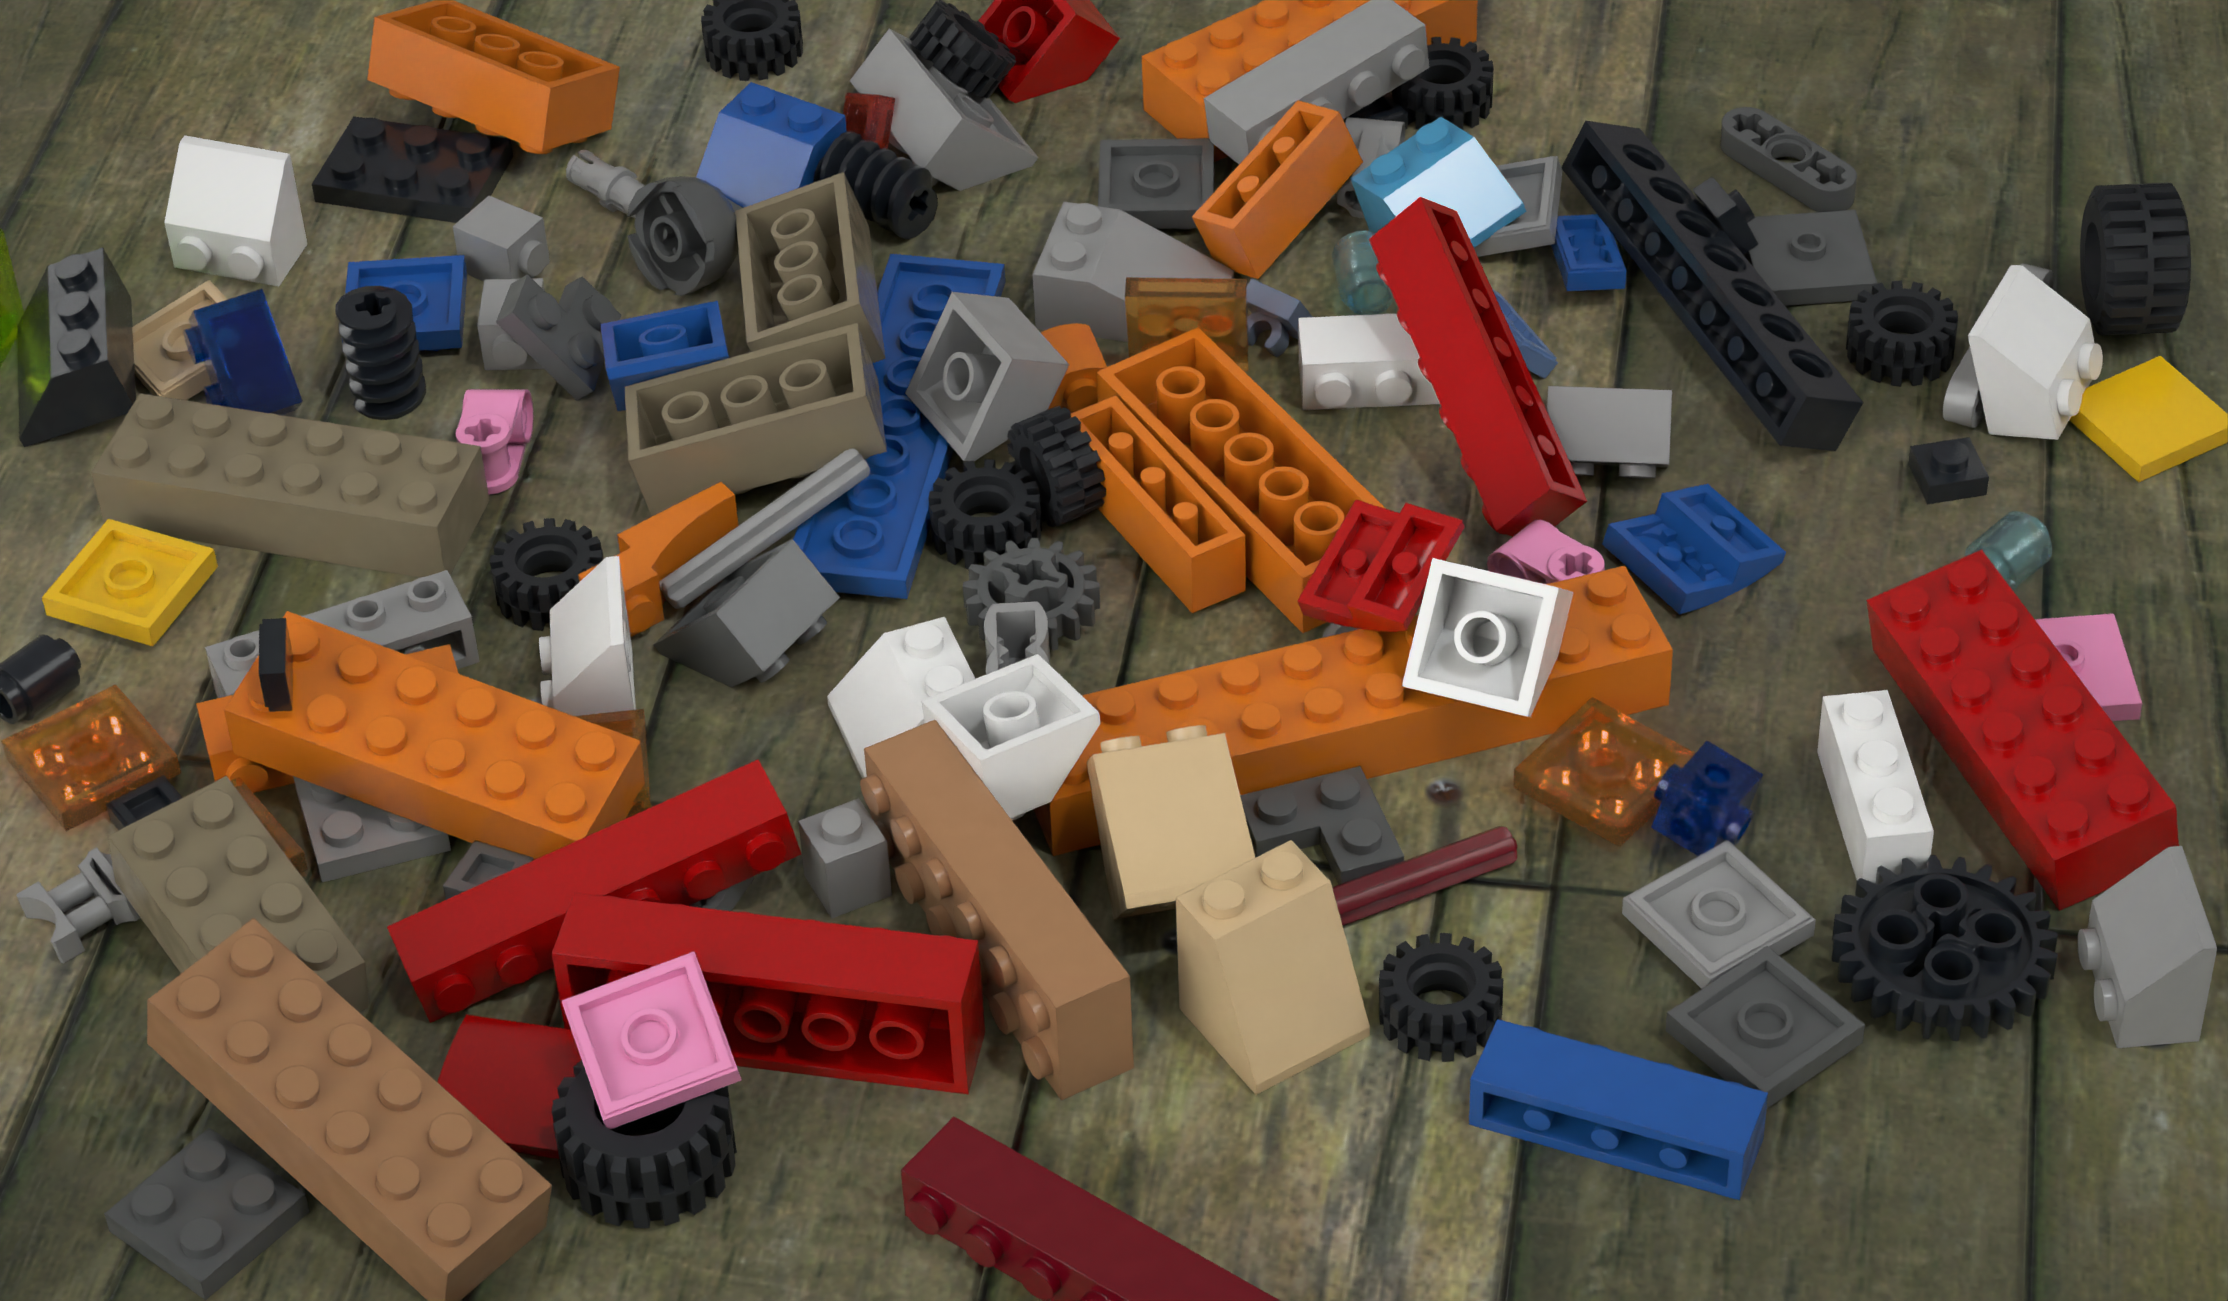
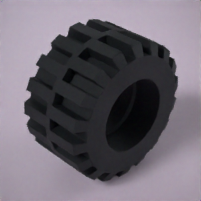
M2172 183L2095 186L2093 191H2091L2084 209L2081 226L2080 270L2086 311L2095 331L2101 336L2173 333L2179 328L2189 299L2191 245L2186 211Z
M582 1060L573 1067L575 1077L563 1078L557 1088L559 1099L553 1100L552 1106L553 1127L562 1177L565 1178L568 1193L573 1200L580 1199L581 1208L588 1214L595 1216L604 1212L605 1222L620 1226L624 1220L633 1221L634 1228H650V1221L663 1220L666 1226L680 1222L679 1214L688 1211L695 1215L705 1209V1198L707 1196L718 1198L726 1188L724 1177L733 1175L736 1165L734 1154L737 1153L728 1086L616 1128L608 1129L603 1122ZM660 1129V1131L648 1135L629 1136L642 1130Z

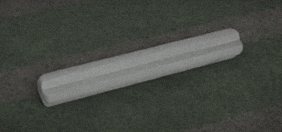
M854 448L845 450L660 581V590L666 601L675 609L686 606L867 478L870 474V468L863 456Z

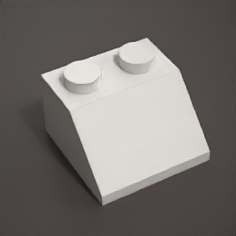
M184 136L179 143L164 222L174 268L279 287L307 246L290 154L191 136Z
M2011 265L1968 334L1989 435L2058 440L2071 416H2075L2079 412L2082 394L2085 389L2089 387L2092 380H2096L2099 377L2102 369V349L2098 343H2094L2090 318L2025 267Z
M619 556L606 557L550 609L551 636L539 637L542 673L543 675L552 674V680L541 681L542 705L634 737L637 736L632 642Z
M1432 558L1402 686L1531 717L1559 655L1573 592Z
M945 617L883 633L827 696L828 706L862 779L867 777L864 748L925 724L922 700L975 679Z
M1039 654L921 701L925 723L932 720L938 722L1011 820H1016L1026 812L1050 803L1101 724L1099 712Z

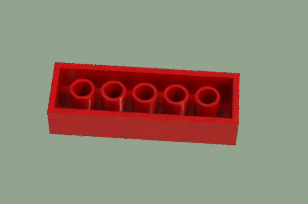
M1979 550L1866 600L1874 653L2059 911L2109 889L2166 848L2179 846L2176 805L1983 550Z
M573 894L552 951L565 1029H571L562 1000L695 951L736 1066L969 1095L985 1036L978 940L956 938L948 935L938 936L895 931L880 927L870 928L827 923L812 919L802 920L768 916L744 911L734 912L692 907L683 904L624 899L615 896Z

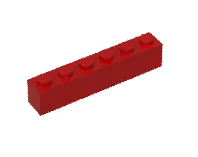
M1419 197L1369 239L1378 260L1376 265L1377 272L1394 296L1399 308L1397 311L1398 320L1404 330L1411 335L1420 356L1418 366L1425 378L1432 384L1441 404L1439 407L1440 417L1455 436L1462 453L1460 457L1461 465L1466 474L1475 482L1484 503L1482 513L1487 523L1499 534H1506L1512 537L1534 520H1543L1555 527L1588 501L1458 212L1431 200Z
M759 759L395 922L387 926V929L428 1020L432 1023L553 968L552 951L574 893L615 896L624 899L689 906L702 899L710 898L718 892L757 874L772 870L802 853L788 814Z

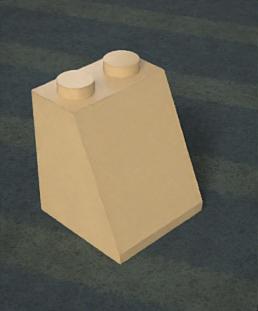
M1197 725L1166 732L1168 742L1148 746L1141 745L1140 736L1111 739L1101 742L1102 753L1093 754L1087 761L1114 920L1175 910L1177 896L1255 858L1225 733L1207 736L1206 726Z
M1292 840L1176 897L1179 1009L1255 1095L1370 1036L1369 1021L1331 881Z

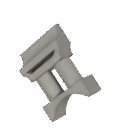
M97 847L89 851L86 858L77 865L80 873L47 892L38 881L16 895L26 918L43 919L56 925L51 943L60 963H65L84 952L85 949L80 937L112 919L118 925L127 921H137L141 918L115 883L111 854L102 853ZM90 897H96L91 901L85 903L84 905L80 906L79 908L68 913L67 915H64L65 912L79 905L80 903L84 902Z

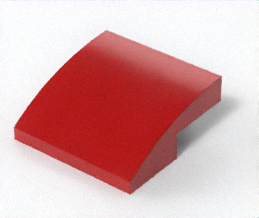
M1355 500L1297 600L1302 614L1321 621L1363 630L1406 631L1422 604L1432 558L1446 561L1465 528L1463 521L1409 503H1405L1400 513Z
M466 1014L450 1046L437 1082L513 1151L559 1159L553 1127V1100L559 1099L557 1088L563 1078L575 1077L573 1067L582 1059L571 1029Z

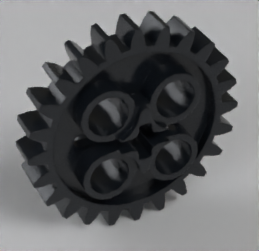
M1930 855L1927 869H1918L1910 859L1903 858L1900 874L1896 875L1881 865L1877 867L1875 883L1860 878L1856 883L1855 896H1843L1841 913L1835 914L1831 959L1832 962L1839 963L1837 976L1839 983H1852L1850 999L1853 1002H1859L1872 998L1870 1016L1874 1019L1884 1016L1890 1011L1896 1014L1895 1030L1900 1032L1914 1021L1921 1023V1032L1924 1039H1929L1937 1026L1946 1027L1952 1041H1959L1961 1029L1966 1026H1970L1979 1037L1987 1038L1989 1021L1993 1020L2001 1027L2010 1030L2013 1028L2015 1012L2030 1017L2034 1012L2035 999H2046L2049 982L2054 980L2058 955L2055 953L2058 938L2057 932L2049 930L2051 914L2049 911H2034L2037 897L2034 892L2014 895L2017 878L2011 876L1998 883L1992 881V866L1986 864L1976 874L1967 872L1966 861L1963 857H1958L1952 869L1942 868L1936 855Z

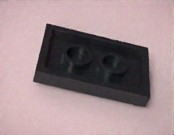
M353 116L312 183L315 202L457 223L487 196L492 195L513 158L511 139L487 136L481 133L438 129L427 125H411L383 121L377 118Z

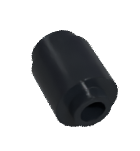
M41 634L0 663V717L4 721L15 724L21 719L32 720L79 686L80 675L78 670L81 668V662L76 651L68 642L61 638L53 639L48 635Z

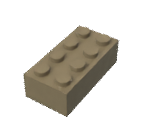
M844 172L735 211L746 342L751 352L858 323L872 363L886 359L869 225Z
M858 323L625 386L628 461L651 516L719 482L726 485L735 495L743 494L763 485L789 478L795 479L807 476L826 465L845 450L856 449L863 456L864 460L870 456L887 452L878 377Z
M227 776L108 835L115 883L180 973H183L254 918L358 1012L369 1007L364 959Z

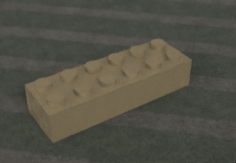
M141 393L91 471L104 523L107 519H112L179 539L420 578L448 570L451 575L490 501L481 446Z

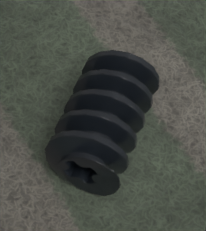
M847 131L837 137L817 165L813 183L844 172L865 219L876 222L878 226L893 231L895 235L901 238L911 239L917 237L928 228L935 218L938 198L936 192L932 189V175L929 170L921 166L914 167L909 159L897 158L895 152L885 148L880 149L878 143L868 139L864 140L856 132Z
M364 286L351 290L340 297L335 305V314L339 321V335L343 340L342 351L346 357V371L350 376V391L356 397L353 405L359 413L368 418L378 420L398 419L417 408L422 403L426 394V381L423 376L419 342L416 339V325L413 321L412 304L406 295L389 287Z

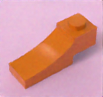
M722 482L617 534L620 553L615 556H619L631 637L664 620L663 604L666 599L660 590V581L739 526L735 494ZM596 566L578 574L579 582Z

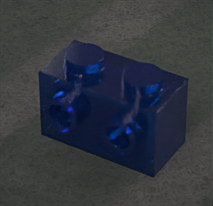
M263 289L193 310L189 318L191 328L183 330V334L194 364L204 362L211 384L204 386L207 404L277 415L295 411L300 407L303 400Z

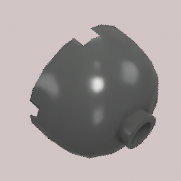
M679 176L651 182L636 191L629 204L627 217L636 215V233L628 235L629 248L638 269L652 286L659 290L670 288L676 292L674 295L683 296L698 291L724 277L738 255V238L734 209L719 188L696 177Z

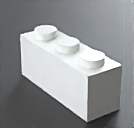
M1397 314L1298 318L1299 374L1303 410L1440 404L1432 384L1425 378L1418 366L1420 356L1411 335L1401 326Z
M1888 690L1823 696L1817 753L1856 880L1862 878L1875 883L1877 867L1881 865L1898 875L1901 873L1903 858L1910 859L1918 869H1927L1934 830Z

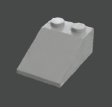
M1063 202L1033 272L1035 325L1037 329L1047 330L1064 324H1086L1090 326L1096 338L1151 346L1159 345L1199 327L1212 340L1235 280L1234 270L1120 209L1099 207L1088 203Z

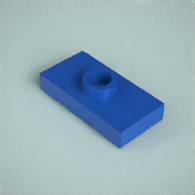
M1598 214L1558 216L1555 244H1552L1551 247L1566 290L1625 289V265L1613 233Z

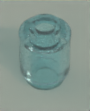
M1366 230L1352 232L1342 237L1334 246L1332 260L1339 294L1343 303L1358 315H1375L1387 310L1392 304L1394 296L1377 272L1376 265L1378 260L1369 241L1376 232Z
M2012 511L1974 540L1966 548L1965 557L1983 550L2014 591L2050 560L2052 556V543L2047 528L2040 520L2020 511Z

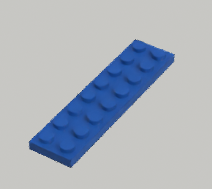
M890 254L877 292L886 359L872 363L878 377L887 452L865 459L870 468L869 476L800 524L793 539L835 592L908 599L931 525L929 492L933 491V483L938 477L943 480L945 479V471L948 470L954 449L905 392L951 293L959 292L1001 297L1006 283L1005 264Z

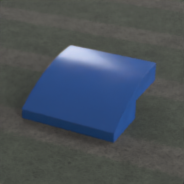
M1709 484L1662 493L1655 514L1608 524L1602 543L1603 546L1678 614L1708 606L1751 585L1780 565L1786 554V551Z

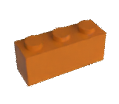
M1297 100L1195 212L1192 219L1213 260L1227 266L1236 273L1259 279L1363 163V160L1340 112Z

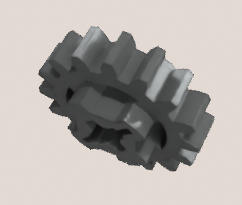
M1031 538L1028 548L1019 549L1013 541L1006 542L1005 554L999 555L996 552L987 550L983 553L984 566L971 564L968 568L969 581L963 582L964 608H966L967 623L969 626H979V638L985 641L984 621L986 613L992 604L1038 601L1047 615L1049 648L1052 651L1058 649L1059 637L1064 635L1068 639L1077 641L1080 639V625L1093 626L1095 624V610L1100 609V585L1097 582L1095 565H1084V553L1080 550L1072 552L1067 556L1064 555L1063 542L1056 541L1047 549L1040 548L1038 538Z

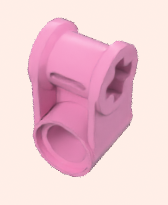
M468 389L464 395L462 415L456 429V440L458 443L481 446L488 494H498L508 490L516 483L526 444L530 442L532 437L533 402L528 389Z
M1534 520L1488 557L1487 567L1490 572L1541 584H1549L1604 571L1605 562L1602 555L1594 548L1585 546L1563 534L1549 522Z

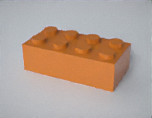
M434 0L374 17L367 80L388 88L389 94L393 97L404 100H417L432 106V111L439 116L461 118L475 124V129L480 133L491 136H504L519 142V147L526 152L548 154L553 151V148L569 143H582L587 141L590 136L611 130L620 67L457 1Z

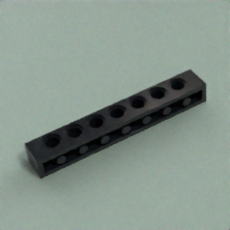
M1585 120L1561 167L1568 178L1605 225L1609 227V230L1779 446L1836 451L1864 402L1640 128Z

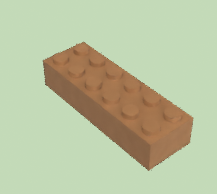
M932 720L864 748L867 777L860 781L861 791L872 819L887 840L889 864L895 870L896 880L904 898L910 904L918 902L926 913L927 923L932 935H948L956 938L978 940L982 992L989 1000L990 1010L998 1028L1004 1034L1012 1032L1021 1044L1024 1060L1032 1075L1038 1080L1045 1077L1058 1097L1063 1100L1133 1069L1130 975L938 722Z
M252 918L147 1000V1044L428 1301L462 1300L546 1227L552 1185L256 919Z

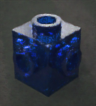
M1706 741L1683 768L1674 763L1662 777L1654 793V798L1661 801L1651 828L1697 856L1727 840L1735 846L1753 820L1755 812L1749 808L1763 774L1711 742Z

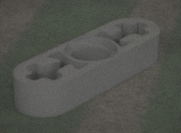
M1740 107L1730 110L1723 116L1720 147L1727 156L1817 212L1843 211L1853 205L1857 173L1850 164L1760 109ZM1780 157H1791L1799 159L1801 161L1795 163H1786L1777 161L1775 159Z

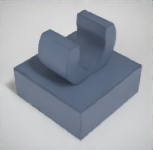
M1251 279L1240 299L1252 314L1242 322L1239 335L1247 344L1253 346L1261 332L1272 330L1264 347L1272 356L1279 357L1284 353L1289 344V336L1298 339V318L1312 317V315L1300 300Z

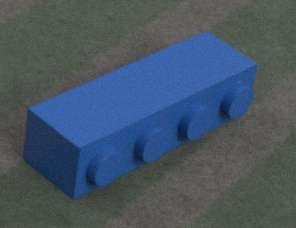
M1497 1019L1470 1079L1469 1125L1740 1200L1764 1139L1768 1093L1746 1087L1737 1082L1723 1081L1679 1069L1671 1064L1657 1063L1613 1051L1601 1045H1591L1547 1033L1535 1027L1522 1026Z

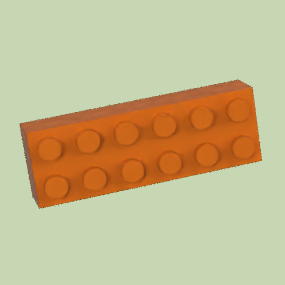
M1264 0L1248 9L1142 56L1143 110L1177 139L1209 138L1204 104L1205 97L1370 0ZM1393 0L1425 24L1427 45H1431V37H1441V42L1445 44L1450 43L1451 37L1460 38V46L1462 47L1469 41L1472 43L1477 41L1478 0ZM1214 145V162L1228 156Z
M1199 327L1097 371L1098 402L1116 395L1245 534L1246 577L1302 633L1326 623L1325 621L1303 615L1297 600L1354 501L1359 500L1382 508L1385 507Z
M289 611L285 613L283 618H286L293 652V711L269 712L268 707H265L259 678V655L224 708L235 755L467 842L473 843L476 840L533 857L534 860L626 819L645 786L641 741Z

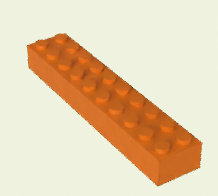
M1621 566L1546 584L1572 591L1573 597L1559 655L1531 717L1403 687L1402 683L1419 615L1414 616L1406 631L1387 632L1357 629L1085 694L1082 696L1099 712L1101 724L1050 803L1035 808L1034 812L1053 856L1101 845L1087 761L1093 754L1102 753L1101 742L1116 738L1140 736L1141 745L1148 746L1168 742L1166 732L1184 727L1205 725L1207 736L1225 733L1239 793L1244 795L1361 766L1367 779L1667 706L1670 700L1673 649L1626 566Z

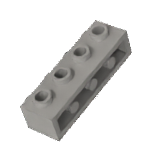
M1393 0L1368 1L1205 97L1204 104L1210 142L1240 164L1297 100L1339 111L1342 118L1345 119L1429 68L1425 24Z
M448 570L302 616L403 654L450 644L457 669L480 662L472 616ZM259 630L205 647L215 693L218 698L233 695L259 655Z

